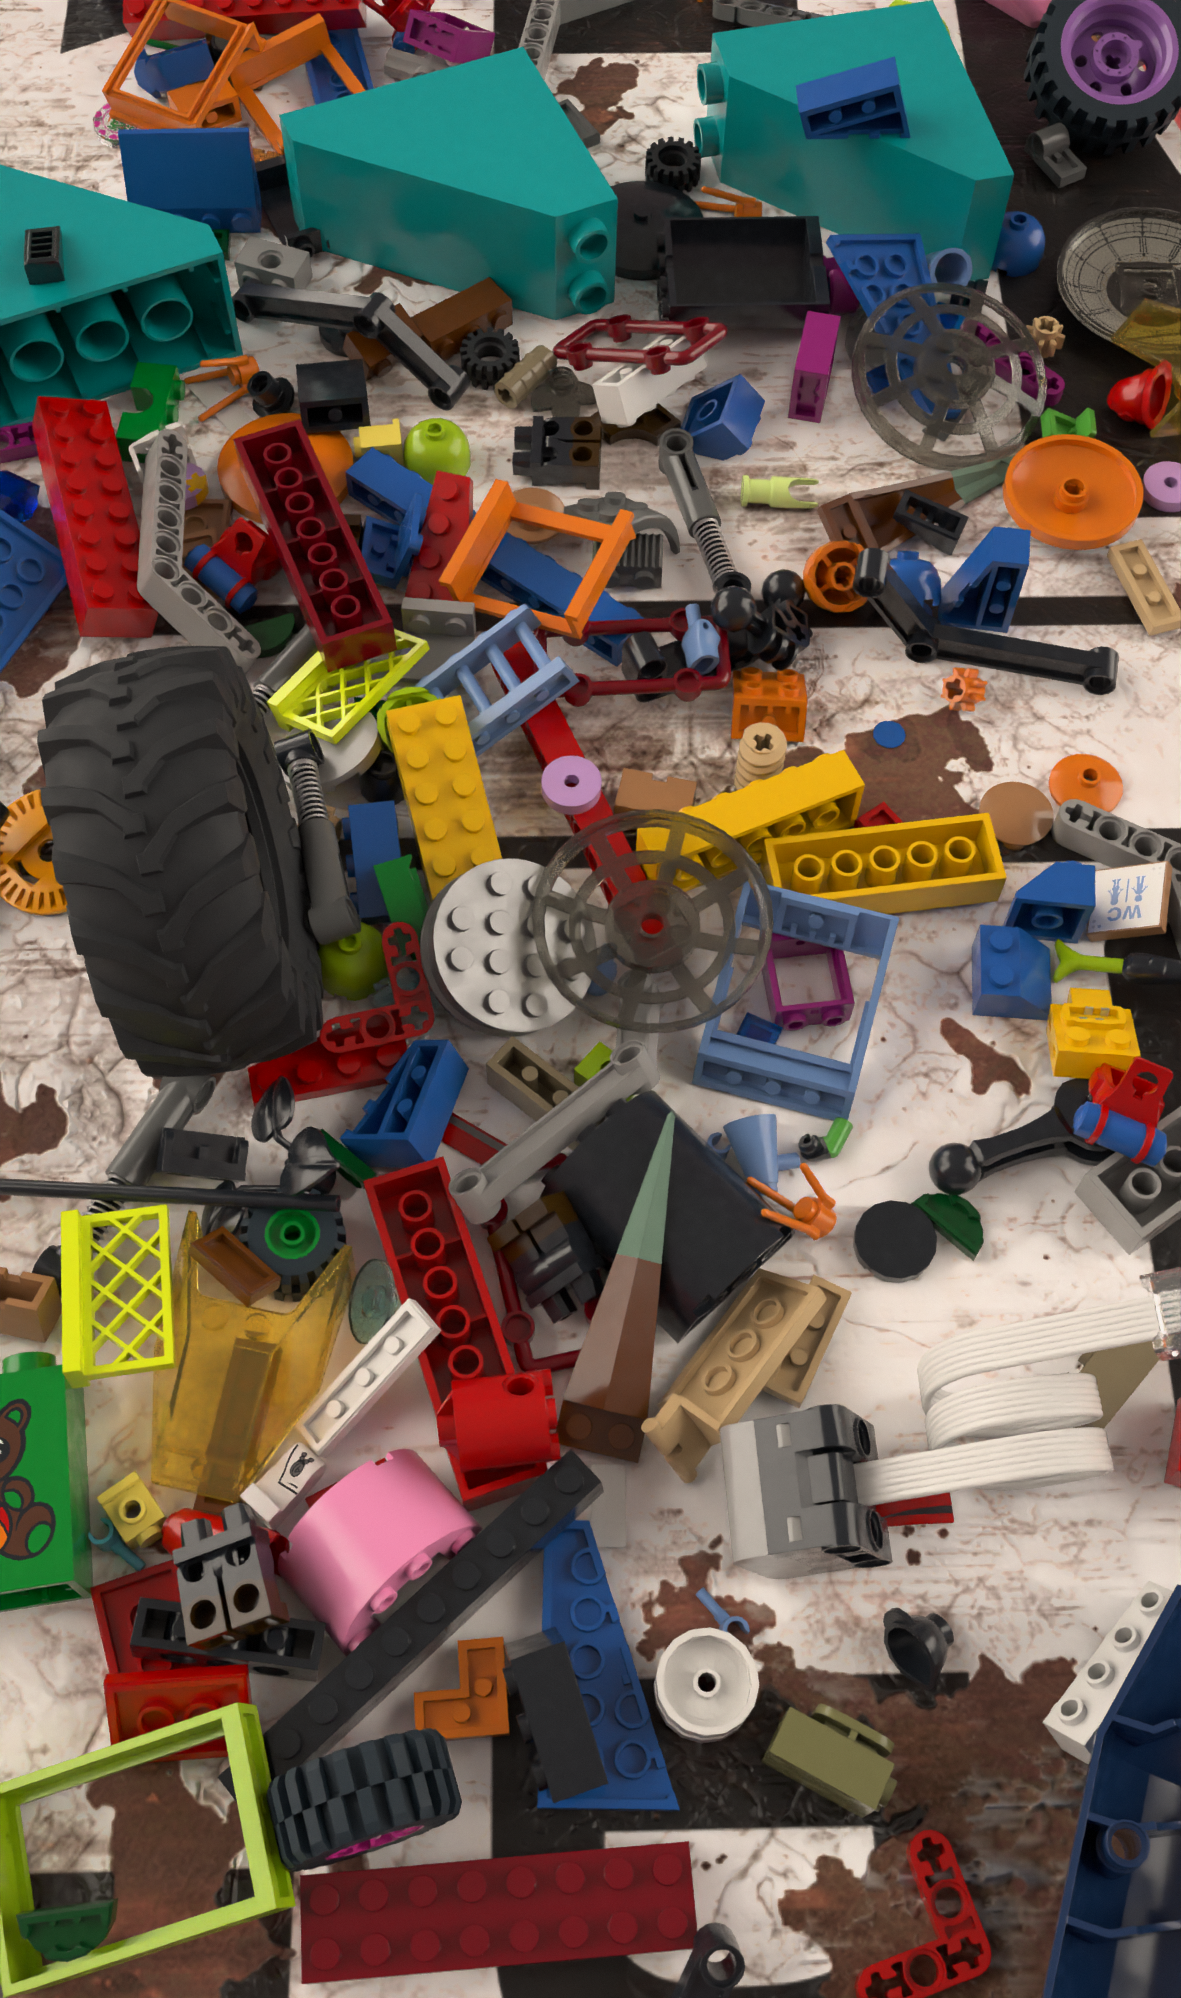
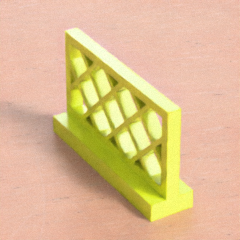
M394 629L396 651L409 647L412 648L407 654L395 657V651L388 653L389 659L371 663V660L368 659L364 661L363 666L354 668L358 664L356 663L329 673L319 651H317L267 701V704L280 728L289 732L294 727L302 731L311 729L316 737L336 745L429 651L430 648L427 641ZM389 670L383 678L372 680L371 675ZM365 677V683L347 687V681ZM340 683L339 690L331 691L337 684ZM366 694L360 702L348 704V698ZM341 701V707L324 711L323 705ZM316 707L315 714L306 716L313 708ZM342 718L332 730L324 727L325 722Z
M167 1204L81 1216L78 1209L62 1211V1373L72 1389L90 1386V1380L176 1368L170 1218ZM159 1219V1230L148 1242H145L133 1233L142 1221ZM111 1225L119 1233L105 1248H102L93 1241V1228ZM126 1238H129L140 1246L141 1249L125 1265L114 1257L112 1253ZM159 1243H160V1252L155 1249V1247H156ZM93 1250L98 1253V1255L94 1259ZM150 1254L161 1262V1268L149 1281H146L134 1270ZM107 1260L121 1271L104 1288L94 1280V1272ZM129 1276L143 1288L126 1305L113 1293ZM160 1283L162 1286V1292L156 1288ZM94 1289H95L97 1292H99V1294L96 1296L95 1299H94ZM152 1293L162 1301V1309L149 1322L135 1310ZM108 1299L122 1311L105 1328L95 1321V1312ZM130 1316L145 1328L127 1345L116 1337L114 1333ZM162 1322H163V1332H162L160 1329H158V1326H159ZM95 1330L101 1333L96 1339ZM153 1333L164 1342V1356L145 1359L136 1351ZM108 1339L123 1350L113 1363L96 1366L95 1353ZM130 1357L135 1359L133 1361H128Z

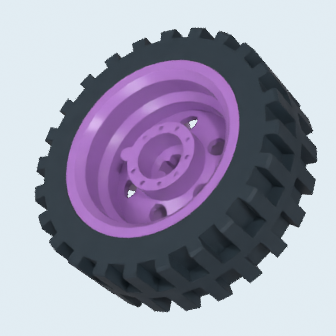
M1052 0L1046 13L1043 14L1026 57L1028 65L1024 72V81L1031 82L1026 94L1029 102L1034 100L1037 102L1034 113L1038 120L1045 117L1049 122L1048 126L1062 123L1069 133V146L1071 147L1073 141L1083 145V152L1090 154L1093 148H1102V155H1112L1115 148L1122 147L1123 153L1132 152L1138 141L1144 147L1152 142L1156 133L1161 135L1181 109V0ZM1093 35L1101 36L1097 42L1092 40L1091 37ZM1145 64L1146 71H1141L1139 67Z

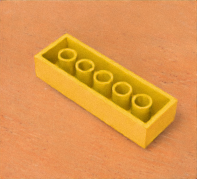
M461 695L386 711L387 728L430 903L453 879L477 865L502 859Z
M844 749L833 754L825 753L810 763L799 767H788L780 774L765 780H754L745 788L732 793H720L711 801L698 806L684 807L676 814L661 820L653 819L637 829L636 859L658 902H661L760 863L764 839L838 831L854 826L865 784Z
M989 813L764 839L760 861L764 883L767 885L884 914L998 901L1007 879Z

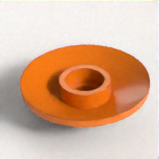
M1074 754L1063 758L1054 766L1049 777V790L1052 798L1059 806L1067 800L1078 799L1110 813L1121 800L1123 783L1118 771L1106 760L1090 754Z

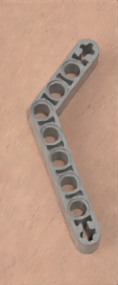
M532 0L518 48L524 47L545 80L561 24L633 0Z
M164 429L159 432L145 458L137 589L140 595L193 646L227 647L231 651L237 666H241L246 675L261 653L258 641L182 568L188 446L186 440L179 433Z
M1078 799L1065 801L1060 806L1051 829L1052 838L1059 845L1110 868L1168 861L1172 866L1167 918L1181 958V844Z

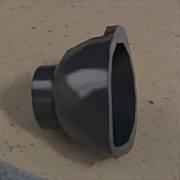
M380 750L371 767L363 775L359 776L361 794L369 803L394 800L395 805H397L405 797L395 757L390 751Z
M900 1608L890 1609L884 1614L883 1618L885 1627L884 1644L889 1658L900 1673L924 1689L932 1690L947 1659L948 1648L954 1642L951 1627L945 1619L935 1613H930L926 1617L910 1616Z

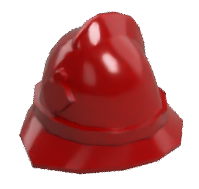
M1163 360L1154 369H1147L1141 374L1118 381L1108 394L1107 404L1109 408L1114 410L1123 420L1127 422L1134 421L1139 425H1147L1150 430L1155 431L1163 418L1170 398L1172 385L1171 363Z

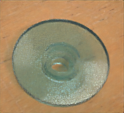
M376 1258L368 1260L360 1268L351 1288L348 1320L351 1333L360 1344L367 1345L395 1314L398 1298L395 1293L393 1272L384 1260Z

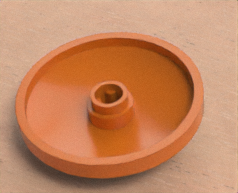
M280 413L258 418L238 429L223 446L217 465L220 487L225 499H231L233 509L242 516L254 522L264 524L240 470L233 439L294 420H301V414ZM340 431L308 433L307 436L340 505L348 495L345 472L354 464L351 447Z
M1052 435L1037 439L1024 446L1011 460L1003 483L1004 503L1016 524L1023 530H1031L1030 536L1045 544L1069 550L1096 549L1119 540L1133 527L1143 503L1144 491L1142 481L1133 464L1114 447L1097 439L1081 435Z

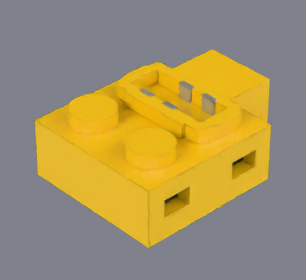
M1070 987L1067 1003L1063 1005L1050 1004L1046 1034L1053 1076L1089 1079L1097 1067H1101L1103 1063L1126 1071L1134 1057H1141L1131 1009L1113 1006L1110 990Z

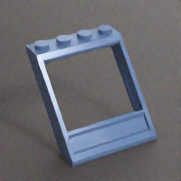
M745 879L699 1047L691 1084L830 1120H835L837 1117L848 1120L899 917ZM742 925L880 960L870 1000L865 1001L850 1064L718 1030L734 967L731 966Z

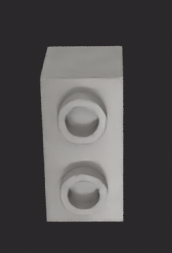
M252 236L249 237L234 261L239 287L248 278H255L264 285L306 290L313 278L309 252Z

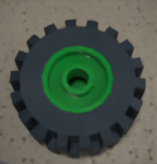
M280 1187L276 1188L277 1192H282ZM312 1188L309 1194H321V1192ZM247 1209L249 1218L242 1219L239 1241L281 1277L279 1288L274 1291L276 1300L284 1301L286 1295H292L293 1302H301V1295L307 1293L313 1299L319 1296L320 1286L328 1290L334 1285L333 1275L340 1277L343 1271V1261H346L347 1257L346 1228L340 1211Z

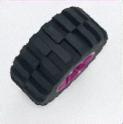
M431 1728L415 1729L405 1733L387 1735L383 1738L359 1743V1745L340 1749L324 1757H318L302 1766L288 1770L286 1774L274 1778V1781L270 1782L266 1793L280 1860L292 1872L331 1865L421 1835L455 1819L459 1815L462 1805L445 1737L436 1729L432 1730Z

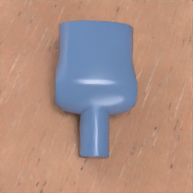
M689 604L685 607L688 630L683 636L681 645L685 653L687 667L695 669L703 675L712 671L719 663L718 645L721 638L713 625L707 619L701 618L699 605Z

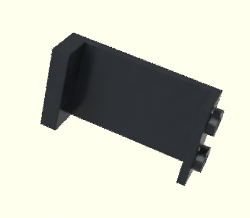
M285 154L256 162L255 167L262 207L281 244L307 251L310 254V258L314 254L324 252L322 250L320 229L310 227L299 230L294 220ZM327 240L326 245L330 249L329 240Z

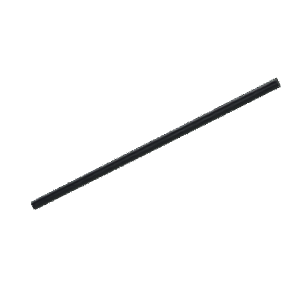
M0 1178V1195L323 1212H339L341 1207L340 1195L302 1193L297 1196H288L283 1192Z

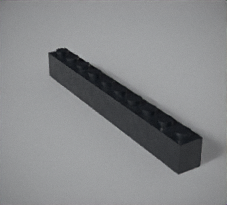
M572 1449L567 1451L561 1457V1460L553 1464L262 1735L271 1781H274V1778L279 1775L286 1774L292 1768L302 1766L318 1757H324L604 1492L600 1479ZM229 1766L217 1778L237 1802L231 1767Z

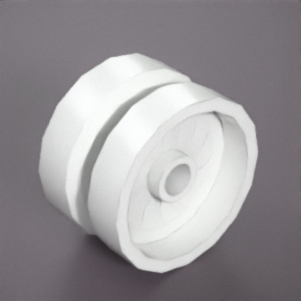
M711 1627L689 1630L675 1638L660 1658L653 1685L656 1707L665 1724L681 1738L698 1743L721 1741L738 1731L755 1706L759 1689L757 1665L747 1647L732 1634ZM699 1677H706L707 1683L714 1681L715 1687L710 1692L702 1691L698 1686Z

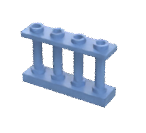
M526 604L510 611L504 619L488 631L482 632L475 641L459 653L450 656L443 665L431 674L422 677L414 686L425 688L438 699L439 697L444 699L446 695L458 686L463 685L479 711V715L468 723L476 758L579 682L573 670L560 656L552 661L550 660L532 632L541 625V622ZM518 641L522 642L539 669L523 683H521L503 655L506 650ZM490 662L509 690L507 695L493 705L474 677V674Z

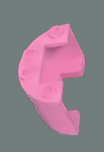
M398 1449L388 1452L386 1455L388 1461L378 1466L370 1460L337 1482L314 1503L288 1536L289 1541L293 1544L289 1553L284 1551L279 1555V1574L318 1622L326 1623V1633L346 1657L381 1625L372 1615L374 1613L380 1614L388 1609L398 1596L396 1592L408 1580L418 1579L432 1565L431 1558L440 1552L447 1559L451 1560L483 1530L481 1525L423 1459L410 1449Z

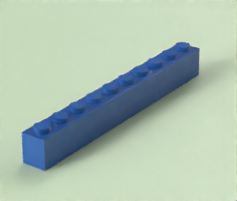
M373 447L345 472L349 496L393 524L401 525L415 493L423 495L421 507L427 510L433 485L425 481L417 472L406 469L398 464L390 455H384ZM473 509V519H474V517H475V515H476V512H475V510ZM506 531L480 580L519 605L526 604L532 610L564 618V613L583 578L579 574L570 572L557 564L552 557L543 555L530 547L525 540L516 538ZM603 590L588 620L605 621L644 618L635 609L627 608ZM634 634L589 636L583 646L618 667L622 663L623 644Z

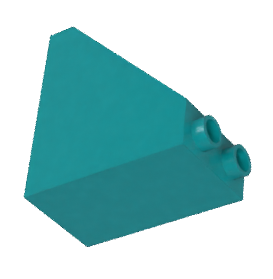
M933 0L712 34L711 62L699 64L697 68L698 94L702 105H707V116L695 118L693 136L694 144L699 148L701 158L711 157L720 183L793 215L819 216L820 226L837 234L920 233L925 255L948 248L962 249L971 257L972 275L970 280L989 279L1014 172ZM895 56L911 138H900V134H880V138L869 139L868 134H849L848 139L806 140L799 115L796 85Z
M524 47L279 115L294 220L299 230L310 227L320 229L323 251L459 292L490 277L512 299V308L552 320H559L578 313L585 315L593 314L605 305L614 303L618 198ZM327 240H329L330 249L326 245Z
M0 165V428L33 421L38 396L101 400L131 390L130 385L137 362L177 365L180 375L201 367L199 363L202 360L233 358L243 355L223 251L208 224ZM60 226L62 231L65 281L30 285L24 269L25 230Z

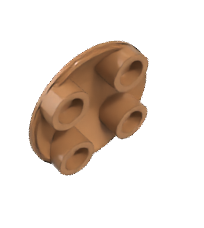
M1004 782L993 786L982 797L978 814L989 813L996 839L1003 842L1006 848L1013 851L1020 850L1025 845H1030L1043 839L1050 831L1054 819L1053 808L1047 797L1037 788L1022 782Z

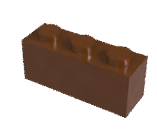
M488 277L410 318L423 334L422 340L444 361L460 353L463 339L467 340L469 333L472 332L476 336L477 329L482 328L483 333L487 332V327H493V332L497 333L498 328L505 330L513 325L512 299Z

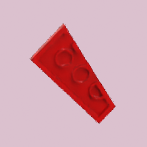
M442 471L436 472L421 530V535H423L422 546L418 556L414 557L404 597L454 601L448 588L440 585L439 579L473 520V480L470 477Z
M399 1010L390 1011L395 1021V1035L404 1034L401 1028L402 1020L399 1018ZM374 1015L367 1020L366 1031L373 1038H382L389 1031V1023L385 1017ZM360 1019L352 1022L354 1028L342 1030L340 1027L326 1034L327 1041H334L336 1047H341L344 1045V1038L356 1035V1044L365 1042L360 1033ZM319 1036L316 1042L291 1054L257 1063L248 1067L254 1107L265 1090L280 1075L287 1077L294 1091L295 1102L388 1084L385 1078L406 1052V1040L403 1039L344 1053H333L322 1045Z

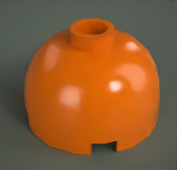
M848 541L828 542L815 549L806 560L803 570V583L808 598L817 607L835 613L851 612L864 605L868 600L859 596L852 588L858 555L861 551L865 550L860 544Z

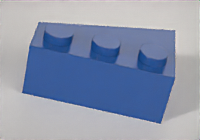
M895 56L796 85L799 115L806 140L848 139L849 134H868L869 139L880 138V134H900V138H911Z
M996 526L991 529L941 589V602L938 605L937 618L941 625L1003 633L1008 632L1029 567L1031 530Z
M393 800L348 805L349 817L342 818L344 840H352L353 854L346 855L348 878H356L357 892H350V899L356 908L361 922L368 925L390 923L391 920L373 866L401 857L395 802Z
M449 1039L414 1040L385 1078L388 1085L376 1101L369 1099L362 1108L366 1114L353 1131L346 1129L339 1138L345 1147L368 1167L407 1168L435 1158L469 1070Z

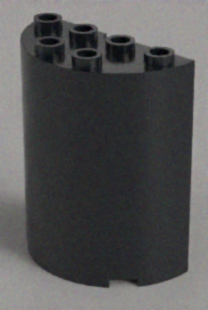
M819 216L663 218V232H657L656 239L657 253H662L658 254V274H663V276H660V280L657 281V301H661L658 305V320L688 321L697 317H708L710 322L723 323L727 330L804 329L808 311L829 314L830 298L826 268L823 266V246Z
M650 1090L639 1094L630 1101H627L625 1098L619 1099L607 1111L606 1116L608 1118L599 1126L595 1123L588 1125L576 1138L579 1145L561 1165L554 1166L542 1178L541 1183L545 1187L539 1198L561 1191L565 1192L594 1246L595 1255H601L606 1264L603 1267L610 1272L666 1118L673 1111L675 1122L657 1323L678 1344L721 1305L741 1283L748 1280L758 1268L762 1267L793 1238L795 1230L761 1215L762 1209L775 1210L655 1091Z

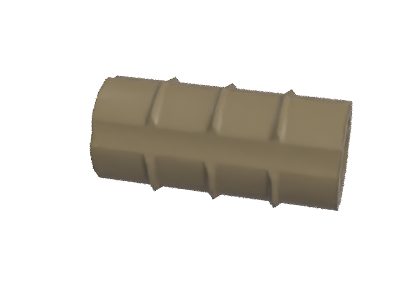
M538 345L531 352L525 354L524 358L520 362L515 363L514 367L509 372L504 373V377L495 384L494 393L497 399L507 408L511 409L517 407L523 400H526L527 396L532 391L537 390L538 386L543 381H546L548 376L557 369L558 362L553 352L544 345Z

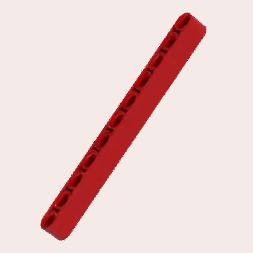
M521 641L503 653L521 683L533 675V659ZM491 663L494 674L504 694L507 695L509 690ZM556 699L520 725L542 771L552 761L560 757L579 756L585 758ZM568 783L566 786L575 787L577 784ZM601 790L598 802L590 810L581 814H564L639 967H645L651 974L682 962L681 948Z

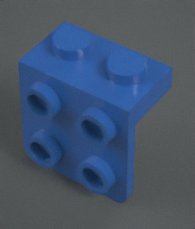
M414 494L400 526L366 516L362 528L360 551L375 584L396 589L402 576L408 577L412 566V555L418 556L423 541V535L418 534V530L422 528L426 516V508L421 507L423 495Z

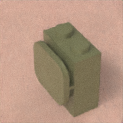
M818 1704L810 1717L789 1707L781 1718L761 1761L861 1818H864L873 1811L879 1812L881 1807L885 1808L897 1784V1780L890 1777L895 1764L885 1759L891 1755L895 1744L881 1733L824 1704Z

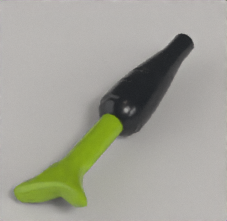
M1057 939L1054 944L1060 962L1053 974L1054 983L1060 982L1071 973L1085 970L1122 974L1128 982L1134 984H1181L1180 960L1137 952L1129 954L1124 959L1090 956L1072 950L1060 939Z

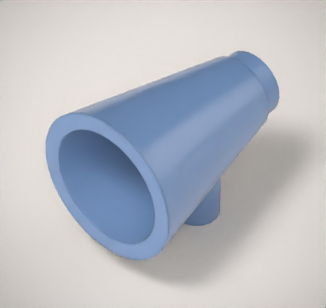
M948 248L926 255L931 282L939 292L955 294L968 284L972 275V262L970 255L959 248Z
M776 1114L749 1116L729 1122L723 1126L746 1180L751 1176L778 1192V1171L799 1168L800 1157L797 1152L778 1155ZM752 1187L760 1196H765L761 1192L757 1191V1189Z

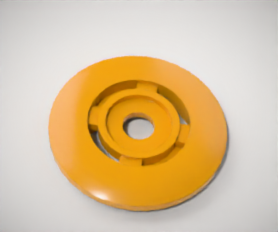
M38 789L23 795L7 807L10 811V816L0 829V897L16 909L29 914L55 915L66 912V905L68 904L63 885L56 881L52 861L46 862L40 857L42 846L49 841H53L51 826L47 822L42 807L41 791ZM18 862H22L25 870L38 880L34 885L24 879L19 870Z

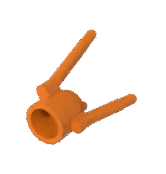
M703 186L701 191L735 202L736 205L694 201L700 209L734 213V217H762V202L756 201V198L742 197L715 188Z
M245 354L235 358L202 360L199 363L201 367L227 366V368L184 379L185 384H192L228 376L233 386L239 385L241 387L199 415L198 420L200 422L205 421L243 395L249 393L247 384L250 378L260 371L252 355L247 356Z
M806 1163L800 1164V1170L818 1198L803 1197L796 1204L751 1176L747 1178L746 1181L749 1185L792 1212L795 1219L768 1209L761 1210L763 1217L803 1232L813 1240L822 1238L833 1230L837 1216L832 1208L835 1206L836 1201L825 1192Z

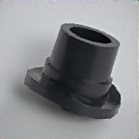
M259 371L250 378L247 384V390L253 397V410L260 418L290 411L294 403L295 392L293 385L287 378H274L267 371Z

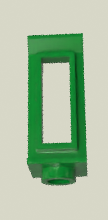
M412 854L374 865L373 867L391 923L404 922L413 927L420 946L422 925L429 907L416 867L410 869ZM396 929L394 932L403 957L406 956L405 944L411 941L410 935H403L401 929ZM414 953L411 954L412 961L416 960Z

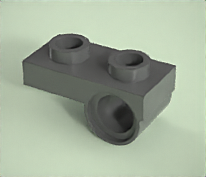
M1056 123L1031 133L1028 140H1026L1024 151L1058 188L1083 179L1087 170L1086 166L1069 149V133L1062 123Z

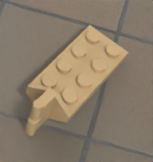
M758 1268L657 1404V1407L660 1409L659 1413L655 1418L651 1417L643 1422L641 1426L642 1431L660 1454L664 1455L665 1460L684 1483H691L696 1479L697 1471L695 1468L711 1446L721 1443L720 1428L739 1422L827 1298L819 1287Z

